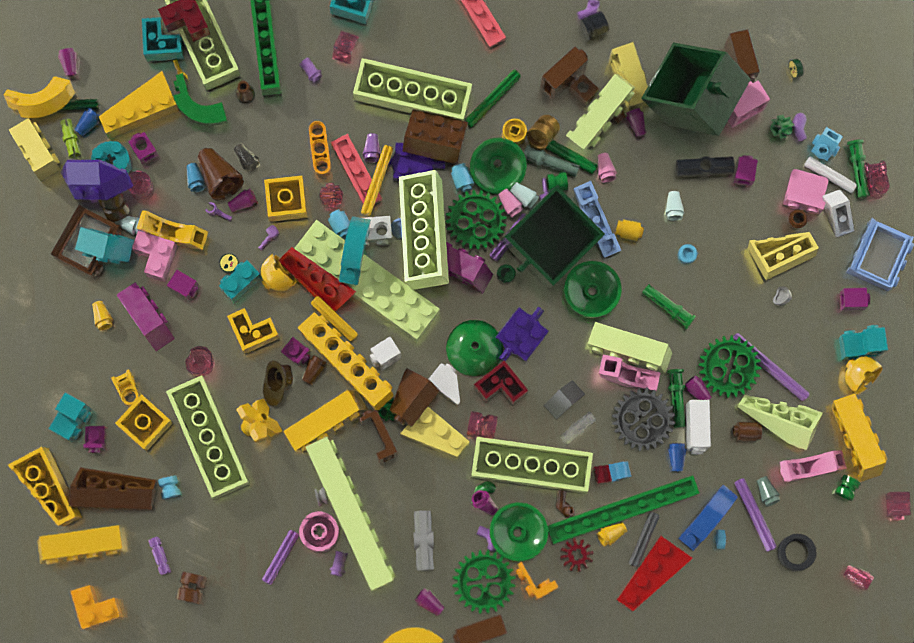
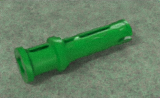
M863 139L847 142L851 155L849 161L853 163L858 198L870 196L864 164L867 158L863 152Z
M650 284L643 290V295L667 311L671 319H676L684 325L686 330L695 320L696 315L688 313L683 309L682 305L675 304Z
M684 369L667 370L670 383L668 390L671 392L672 410L675 413V416H673L675 421L674 428L686 427L683 400L685 385H683L682 376Z

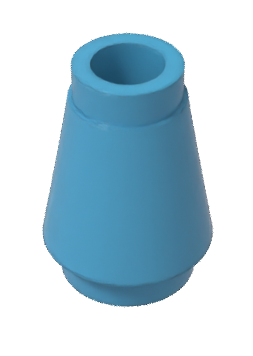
M197 163L188 164L186 166L188 188L191 192L203 191L206 188V183Z

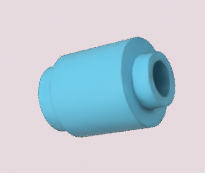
M465 163L453 166L451 168V175L456 190L462 193L472 190L474 181L469 167Z
M336 210L330 213L328 222L334 233L344 239L346 238L350 221L345 211L340 212V210Z

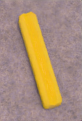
M319 296L313 299L311 305L349 341H353L357 337L358 333Z

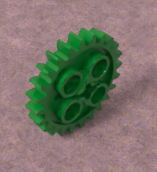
M473 190L472 195L465 191L464 198L459 194V201L452 200L454 206H448V210L451 213H446V217L450 219L446 220L445 224L451 225L447 228V232H453L450 238H457L455 244L462 242V249L469 245V251L474 246L478 252L480 246L487 250V244L493 247V240L500 241L498 235H504V231L500 228H506V224L502 222L506 221L507 217L501 216L505 213V209H499L502 203H495L497 197L490 199V193L483 196V190L480 191L479 195H476V191ZM472 204L477 209L474 212H470L466 207ZM485 213H491L493 214L494 218L491 220H486L483 217V215ZM476 217H478L479 222H476V224H474L473 219L475 220ZM461 221H466L468 223V227L464 229L460 228L458 226V223ZM478 229H482L486 234L479 237L475 232Z
M731 335L727 341L726 337L723 336L722 342L716 338V345L709 343L711 349L703 350L707 355L700 356L704 360V363H699V366L704 367V370L699 372V374H705L702 381L708 380L709 383L706 387L713 386V393L717 389L720 390L719 396L726 392L727 398H729L733 392L734 396L737 397L738 391L744 395V388L751 390L749 384H757L753 378L760 377L756 373V370L762 369V367L756 366V363L761 361V359H755L758 352L752 353L751 350L754 346L747 347L748 340L740 343L741 337L734 341L733 335ZM721 349L728 350V359H720L718 352ZM736 350L737 353L733 361L735 370L732 369L730 371L728 380L724 383L723 380L727 371L725 363L728 364L730 362L732 353ZM739 355L747 357L748 362L745 366H740L737 363ZM715 367H720L723 370L721 378L713 376L712 370ZM732 374H740L742 380L739 384L732 383Z
M479 550L478 556L471 552L472 558L469 559L467 556H464L465 564L459 561L458 564L462 568L454 570L458 573V576H453L452 579L457 580V583L452 586L459 589L454 594H461L458 601L465 600L464 607L466 608L471 605L472 612L475 608H478L479 614H481L483 609L489 614L490 608H493L496 612L497 605L502 608L504 607L503 600L506 602L510 601L507 594H514L510 590V588L516 587L515 584L511 583V580L516 579V577L510 576L514 569H507L510 562L503 563V556L497 559V552L493 556H490L489 550L486 551L485 555ZM491 565L496 566L498 569V573L495 576H490L487 573V568ZM470 568L478 570L479 575L477 578L471 579L468 576L467 572ZM483 576L486 580L501 578L500 582L487 583L486 587H483L482 584L467 585V582L480 581ZM492 585L500 587L501 592L499 595L493 596L489 590ZM476 587L481 590L479 598H473L470 595L472 588Z

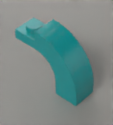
M352 216L342 254L339 282L359 284L364 249L369 236L370 219Z

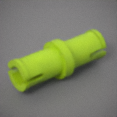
M64 119L60 121L68 157L74 158V153L75 157H79L81 153L77 144L78 136L74 132L72 120L67 119L66 126Z

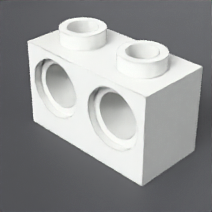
M390 216L365 218L371 220L369 236L365 247L375 243L378 246H385L389 244L388 242H392ZM385 228L387 233L385 235H378L377 230Z
M388 337L372 347L371 355L369 356L375 368L379 367L383 371L401 359V352L392 338Z

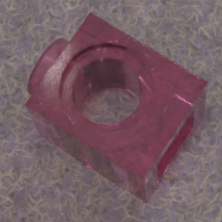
M910 492L886 493L887 517H893V520H905V517L911 515Z

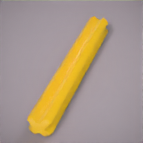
M384 145L361 210V213L366 216H370L393 152V147Z

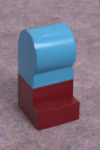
M628 461L593 467L596 486L632 477Z

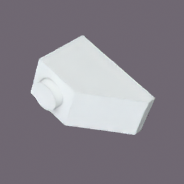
M840 190L822 196L825 202V213L835 236L840 237L853 232L854 227L848 198Z
M441 363L429 380L440 390L438 393L458 407L460 405L457 374L454 373L456 370L449 364L444 365Z

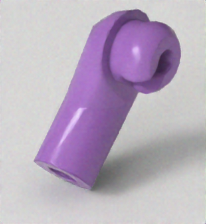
M588 0L587 8L577 12L579 20H584L585 17L597 13L600 1Z
M803 113L796 114L793 120V130L798 141L807 138L804 131L806 116Z
M480 526L477 535L487 539L489 551L496 552L490 540L489 529Z

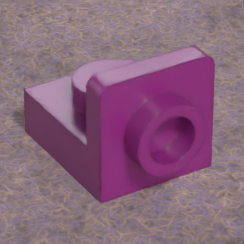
M294 337L281 350V353L298 367L301 364H306L311 357L309 355L311 353L310 349Z
M85 426V444H83V448L88 450V453H100V450H106V426Z

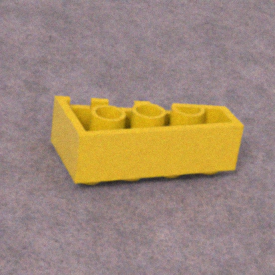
M161 71L101 114L99 118L106 135L111 139L175 113L179 109L166 78Z
M856 394L834 400L832 411L840 431L845 432L843 437L846 448L852 450V464L854 467L858 466L860 475L857 476L858 480L863 482L882 474L887 456L878 445L879 438L877 434L872 432L871 421L863 412L864 406L861 399H858Z
M119 525L39 536L37 540L40 564L46 563L47 565L59 563L58 561L66 560L67 562L76 561L79 557L85 556L86 559L96 558L98 554L106 553V556L116 555L122 549Z

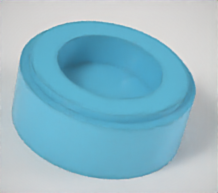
M685 244L679 249L678 258L684 264H691L697 258V250L693 245Z
M725 530L716 531L715 543L717 549H725Z

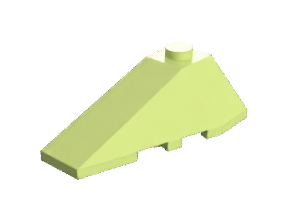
M744 395L738 405V408L781 439L794 445L796 448L807 450L823 414L806 406L798 405L795 408L787 406L786 402L780 401V404L770 403L768 399Z

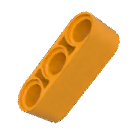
M314 121L309 126L313 167L317 177L327 178L331 174V163L326 128L322 122ZM317 128L322 129L320 135L313 134V131ZM319 146L325 148L323 153H317L315 149ZM323 164L327 166V169L319 171L317 169L318 166Z

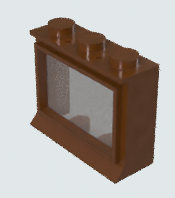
M78 205L51 255L54 259L95 279L96 275L99 276L101 274L104 262L96 260V256L93 258L82 255L83 252L75 250L80 227L121 236L122 229L119 225Z

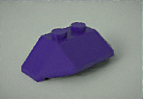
M67 160L61 170V175L74 199L108 200L133 187L127 170L119 169L102 160Z

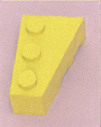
M28 118L9 129L24 157L29 162L31 169L40 181L60 170L57 165L60 161L55 153L51 154L48 148L51 146L45 137L41 139L38 134L41 130L36 122L32 123Z

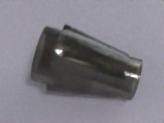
M243 143L238 144L234 148L243 169L250 172L259 166V158L244 146Z

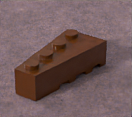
M80 467L70 485L69 506L151 510L155 501L157 480Z

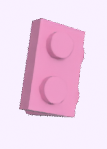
M792 170L783 205H787L792 209L805 210L810 214H820L825 206L822 196L826 193L828 179L805 171Z

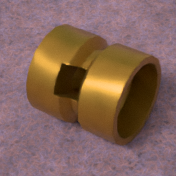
M542 115L527 131L526 137L529 144L537 149L546 148L559 133L560 125L554 117Z

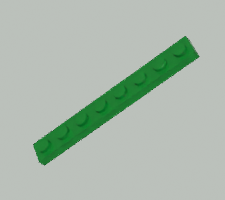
M692 475L548 525V533L554 545L698 495L700 492Z

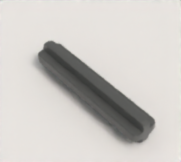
M655 512L649 513L629 560L630 565L634 567L640 565L659 520V514Z

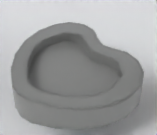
M784 286L779 287L773 298L774 304L782 306L788 303L792 298L790 290Z

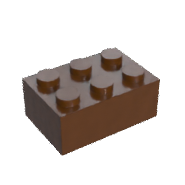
M413 109L404 136L402 152L458 164L468 122Z

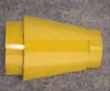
M94 302L92 306L95 326L100 331L110 329L113 326L112 322L114 320L104 302Z
M623 522L601 528L600 532L597 533V537L604 547L607 545L611 546L627 532V528Z

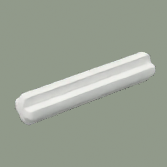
M809 157L805 162V167L820 176L826 177L829 181L849 193L855 190L857 186L855 182L814 158Z

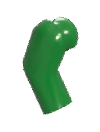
M485 481L476 486L474 493L479 490L494 493L496 485L491 481Z

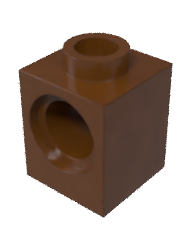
M584 74L580 77L576 76L570 82L569 93L584 107L599 93V88ZM585 86L588 91L580 92L578 87Z

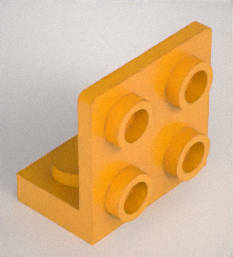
M520 562L517 565L516 573L520 581L525 580L527 584L525 589L530 598L534 597L535 600H538L558 588L555 580L550 582L548 579L539 584V589L537 590L523 563Z

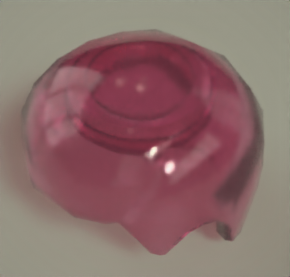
M204 346L190 349V354L185 359L186 369L194 377H204L210 374L215 366L212 352Z

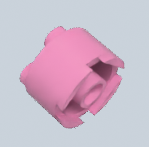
M319 511L310 513L305 517L300 525L299 535L301 541L308 549L322 553L331 550L337 544L340 530L336 520L331 515ZM319 527L322 530H325V532L322 533V537H319L317 534L314 533L317 532V528Z

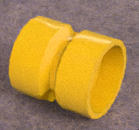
M513 118L506 121L503 125L502 138L509 139L521 147L526 140L527 127L522 120Z

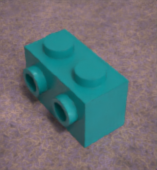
M248 260L244 263L240 262L230 276L227 274L220 281L219 287L221 291L233 303L239 300L262 279L260 273Z

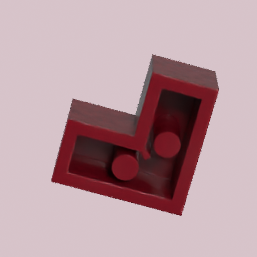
M177 0L158 9L168 33L186 26L193 42L210 35L209 28L196 0Z
M505 361L501 362L477 381L473 387L485 402L501 391L512 406L527 395L529 391Z

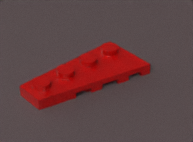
M293 247L278 260L314 297L319 296L335 312L356 293L351 287L343 282H339L338 278Z
M660 536L617 598V601L633 612L693 558Z

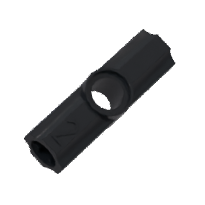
M704 156L698 159L676 160L677 177H708L709 175L734 174L735 164L733 156L714 158ZM706 163L710 169L704 170L700 165Z

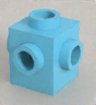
M826 127L821 135L817 134L812 144L815 146L812 152L818 158L828 161L831 155L835 157L840 147L838 144L843 136Z

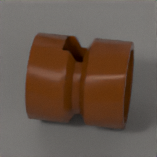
M182 572L180 580L182 587L178 588L176 599L201 604L203 598L201 590L206 586L207 577ZM189 583L196 584L195 590L188 588Z

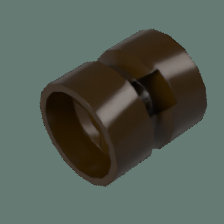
M122 193L108 200H98L100 206L103 207L107 220L111 222L122 220L129 214L130 210Z

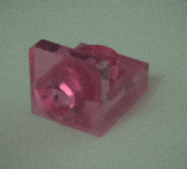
M341 31L334 44L332 58L350 64L359 36Z

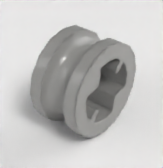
M321 487V490L314 489L318 505L321 506L322 503L328 504L324 487Z

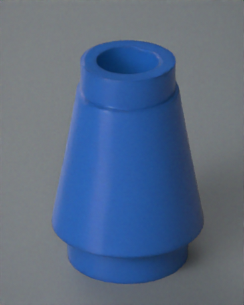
M91 108L87 111L85 110L74 130L81 136H84L100 123V115Z
M670 443L668 453L672 471H684L683 467L687 452L685 443Z

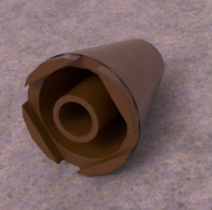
M204 148L199 152L197 159L209 195L213 200L227 199L226 195L230 193L234 195L241 189L244 184L242 174L213 148Z

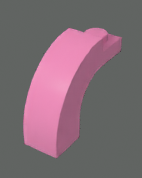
M603 355L599 370V376L612 383L637 390L638 388L645 390L648 387L649 391L655 389L656 392L661 372L628 365L622 361V358Z
M842 450L780 462L781 475L784 481L788 482L847 469Z

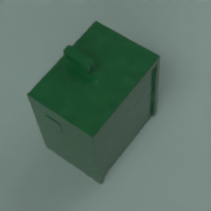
M673 42L641 99L666 125L720 136L751 79L725 51Z
M556 185L500 241L523 263L516 268L520 273H523L527 267L547 288H550L605 233Z

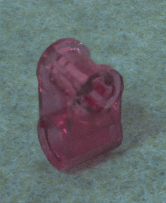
M882 160L880 163L875 164L864 163L870 195L875 199L882 198L889 189L885 161ZM875 185H880L883 191L877 190Z

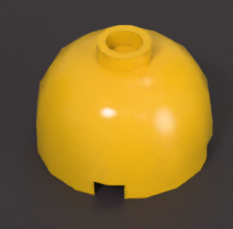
M271 254L261 266L260 271L263 278L261 282L268 290L287 291L298 280L278 261L280 259L279 256Z
M864 356L856 360L853 358L846 364L845 382L855 394H861L867 389L864 386L870 382L872 384L875 382L883 368L871 357Z

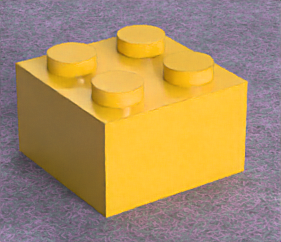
M303 176L264 180L267 212L270 222L308 218Z
M141 394L115 424L147 452L173 422Z

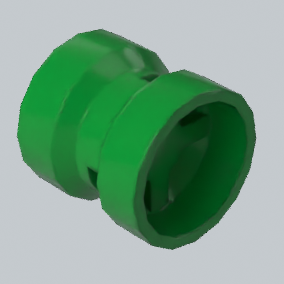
M566 172L559 173L556 176L554 174H547L548 191L556 185L562 191H568Z
M843 475L842 483L837 487L835 493L846 500L853 501L855 497L854 492L859 489L861 483L853 477Z

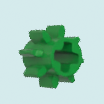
M784 114L771 120L770 129L774 134L773 136H779L782 139L787 138V135L793 133L794 124L790 120L791 117L785 118Z
M391 398L378 410L380 417L385 419V421L394 420L395 415L390 411L394 398Z

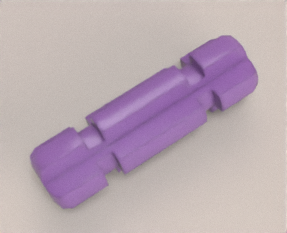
M159 537L151 538L149 544L153 548L152 553L155 562L159 565L160 575L168 574L170 568L166 564L167 559L163 548L160 546Z

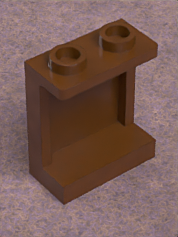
M370 409L361 414L362 417L359 418L361 426L372 422L386 448L376 453L380 465L397 457V450L378 411Z

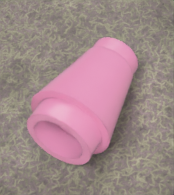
M599 154L597 156L599 178L605 183L615 180L617 172L609 154Z
M508 189L498 194L507 215H510L511 218L524 210L523 204Z

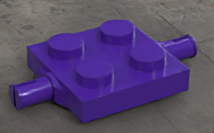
M395 143V153L393 158H390L388 164L392 165L394 181H399V177L432 171L434 168L445 169V161H434L432 158L402 152L403 143Z
M520 307L516 309L495 337L505 348L499 359L506 362L509 356L514 354L523 361H527L549 332L538 321L544 312L543 309L541 310L540 307H537L532 315L527 314Z

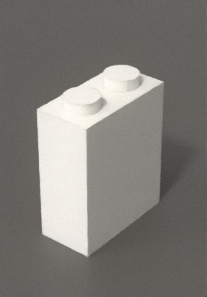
M689 400L685 405L687 451H691L692 455H701L711 447L709 400Z

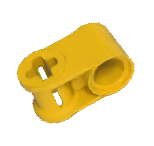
M128 369L126 373L120 376L111 377L122 401L127 407H130L140 397L131 371ZM130 394L136 395L133 402H127V397Z

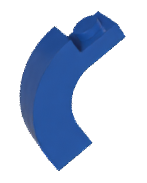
M722 485L694 521L681 534L679 539L694 551L716 527L738 496Z

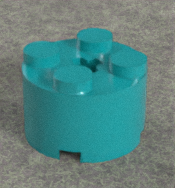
M117 141L103 142L92 151L91 160H102L107 163L114 160L112 165L119 169L127 170L128 175L132 170V159L128 151Z

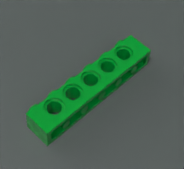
M250 0L262 95L281 94L270 0Z

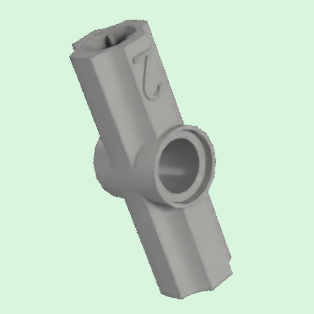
M426 510L415 511L414 550H416L417 571L434 570L433 531H431V512Z

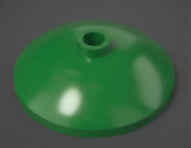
M491 138L482 142L474 150L470 159V172L473 180L481 189L490 193L500 194L505 189L510 191L516 182L519 184L522 182L526 174L527 162L524 152L519 145L506 138ZM500 160L501 163L499 165H495L494 161Z
M586 261L578 264L569 272L564 284V294L569 306L576 313L589 318L602 317L610 313L617 306L622 293L618 274L609 265L599 261ZM589 289H594V290H595V294H594V295L589 294L588 290H589Z
M468 320L460 323L452 330L447 339L446 353L449 362L463 375L470 377L486 375L498 366L501 361L499 357L504 351V346L495 338L499 332L494 326L482 320ZM477 343L479 347L473 349L471 345Z
M522 502L510 503L499 509L494 515L489 529L490 540L495 550L504 558L512 561L530 560L537 556L546 545L548 525L542 513L534 506ZM515 530H519L521 532V535L519 537H516L514 535Z

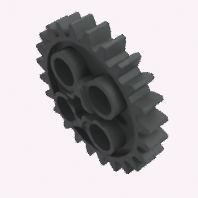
M646 387L644 392L638 388L636 394L633 390H630V397L624 394L625 401L618 400L621 406H615L614 409L618 413L612 415V417L617 418L612 425H618L615 432H621L619 439L625 437V445L632 442L631 448L633 449L637 444L639 450L642 449L643 445L649 450L651 444L654 448H657V442L664 444L663 437L667 439L670 437L667 431L673 432V428L669 425L675 424V421L670 419L675 416V413H669L673 406L666 405L669 399L662 400L663 393L656 396L655 389L652 393H649L648 387ZM643 400L648 401L650 409H641L640 402ZM654 408L658 409L646 420L648 423L643 421L635 429L630 430V427L640 420V415L645 416ZM628 412L633 413L635 421L628 422L625 419V414ZM660 416L663 422L661 425H655L652 422V418ZM645 428L647 436L640 437L637 434V429Z

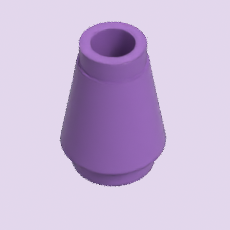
M370 133L367 134L363 157L366 162L376 163L381 156L379 139L377 134Z

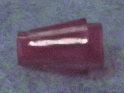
M851 565L847 567L844 576L861 590L862 588L867 590L874 579L870 572L852 567Z

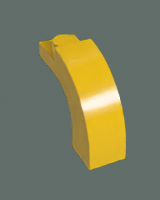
M54 76L50 83L37 93L23 94L7 89L3 95L8 107L13 110L17 109L21 117L40 118L53 114L63 108L74 96L75 91L70 80Z
M148 211L141 212L137 225L138 230L173 241L178 246L203 250L208 231L195 225L175 223Z
M406 628L393 633L383 643H442L444 640L426 629Z

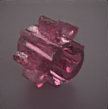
M326 183V187H321L319 197L323 205L328 204V207H335L336 203H341L343 192L339 185Z

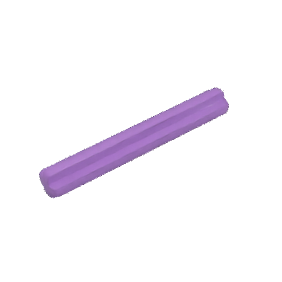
M745 479L737 480L735 486L766 550L771 551L775 549L777 545Z

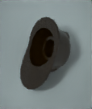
M274 360L267 364L263 396L265 401L271 406H276L282 401L284 391L290 388L293 383L290 365H282Z

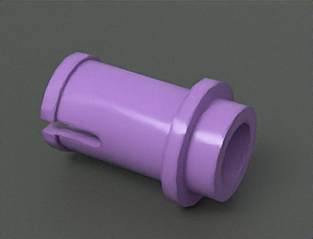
M306 58L300 63V66L309 76L308 79L310 81L317 82L322 77L321 70H317L310 58Z
M335 551L333 566L330 568L331 575L342 577L343 573H345L344 567L348 553Z

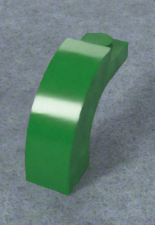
M183 73L175 75L177 80L173 81L176 92L180 91V94L173 95L177 106L186 117L198 124L207 126L228 123L222 102L208 106L197 104L189 95Z

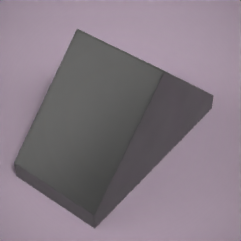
M572 380L559 389L544 404V407L557 420L580 400L585 393Z

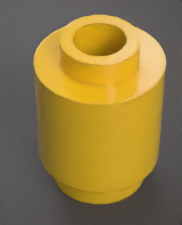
M625 219L623 221L618 220L615 235L620 236L619 238L638 241V238L643 236L644 227H641L640 222Z

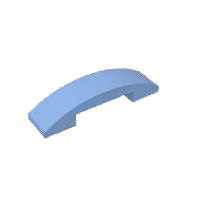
M589 181L573 188L580 209L605 233L596 243L603 258L621 251L616 236L612 233L600 206L592 182Z

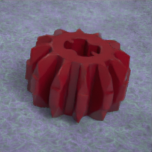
M575 538L572 541L573 546L568 541L565 543L569 550L561 548V551L567 554L560 556V559L568 560L563 566L565 567L570 563V571H573L576 566L577 572H581V565L587 569L588 565L586 562L592 563L593 559L587 556L594 553L593 551H586L590 548V544L583 547L584 540L581 539L579 545H577ZM576 550L580 551L579 555L582 556V558L574 560V555H572V552L575 553Z

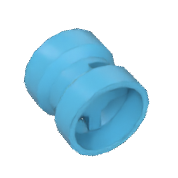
M177 476L158 480L159 486L163 488L161 492L162 500L181 495L180 489L176 486L178 483Z

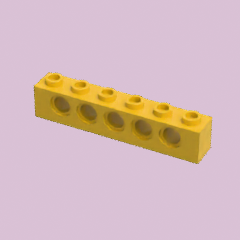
M315 312L297 327L301 334L375 410H380L394 397L391 391L393 387L386 380L382 381L379 378L380 374L374 367L369 368L366 365L367 361L360 353L356 355L353 352L354 347L347 340L343 342L340 339L342 335L336 328L331 329L328 326L329 322L323 315L318 316ZM320 332H326L323 337H317ZM332 345H339L336 350H330ZM346 357H351L349 363H343V360ZM364 370L362 376H355L357 371ZM370 384H377V387L375 389H368Z

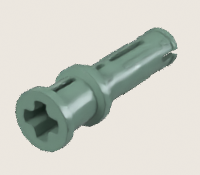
M527 144L524 151L526 160L536 163L537 166H548L576 177L579 165L546 154L545 150L542 149L540 151Z

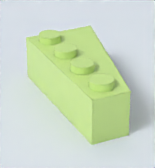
M614 74L599 93V99L596 98L588 107L587 115L584 114L578 119L575 131L570 130L566 136L582 149H587L591 146L595 147L601 139L599 135L602 131L606 132L612 125L610 121L614 116H619L624 109L621 106L625 101L629 102L635 94L633 91L636 87L619 74Z
M597 322L594 324L588 341V345L592 348L591 351L595 353H606L612 357L622 358V360L628 361L631 364L661 372L662 374H666L673 354L666 343Z

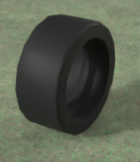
M792 534L784 538L777 550L780 563L791 571H802L809 568L815 562L817 555L814 542L803 534ZM793 541L804 543L808 549V557L801 564L791 563L787 559L786 548Z

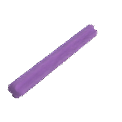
M736 333L733 336L734 341H736L738 337H741L740 343H744L746 341V339L742 337L739 333ZM750 342L747 343V347L752 346ZM754 347L751 350L752 353L758 352L755 359H761L757 363L801 401L807 399L809 396L807 390L757 348Z

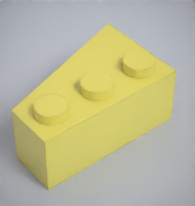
M631 42L612 49L609 63L613 73L619 74L636 87L633 91L635 94L629 102L625 101L628 111L646 106L647 104L641 99L648 87L646 75L641 67L634 43Z
M810 232L785 235V237L780 238L771 237L759 241L750 240L748 250L765 280L815 257L819 249Z
M429 407L425 409L412 427L407 425L400 433V437L455 459H458L470 444V441Z

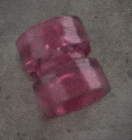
M143 171L132 172L129 177L133 187L128 189L132 197L139 201L150 199L154 193V185L149 175Z
M471 411L466 436L478 437L481 435L483 438L494 439L498 416L490 414L483 416L480 412Z

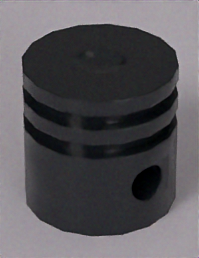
M601 11L585 17L584 20L580 19V26L587 40L609 32L608 22Z

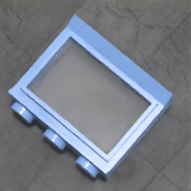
M872 218L867 223V230L860 240V246L855 252L854 260L846 273L889 291L892 287L895 288L899 282L900 277L897 276L900 270L903 271L907 260H905L907 253L910 254L914 247V243H912L914 237Z

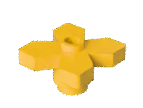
M265 399L255 401L252 406L249 403L243 404L236 409L241 419H243L241 424L243 433L251 436L254 442L263 440L267 435L273 437L282 432L278 422L268 416L269 406Z

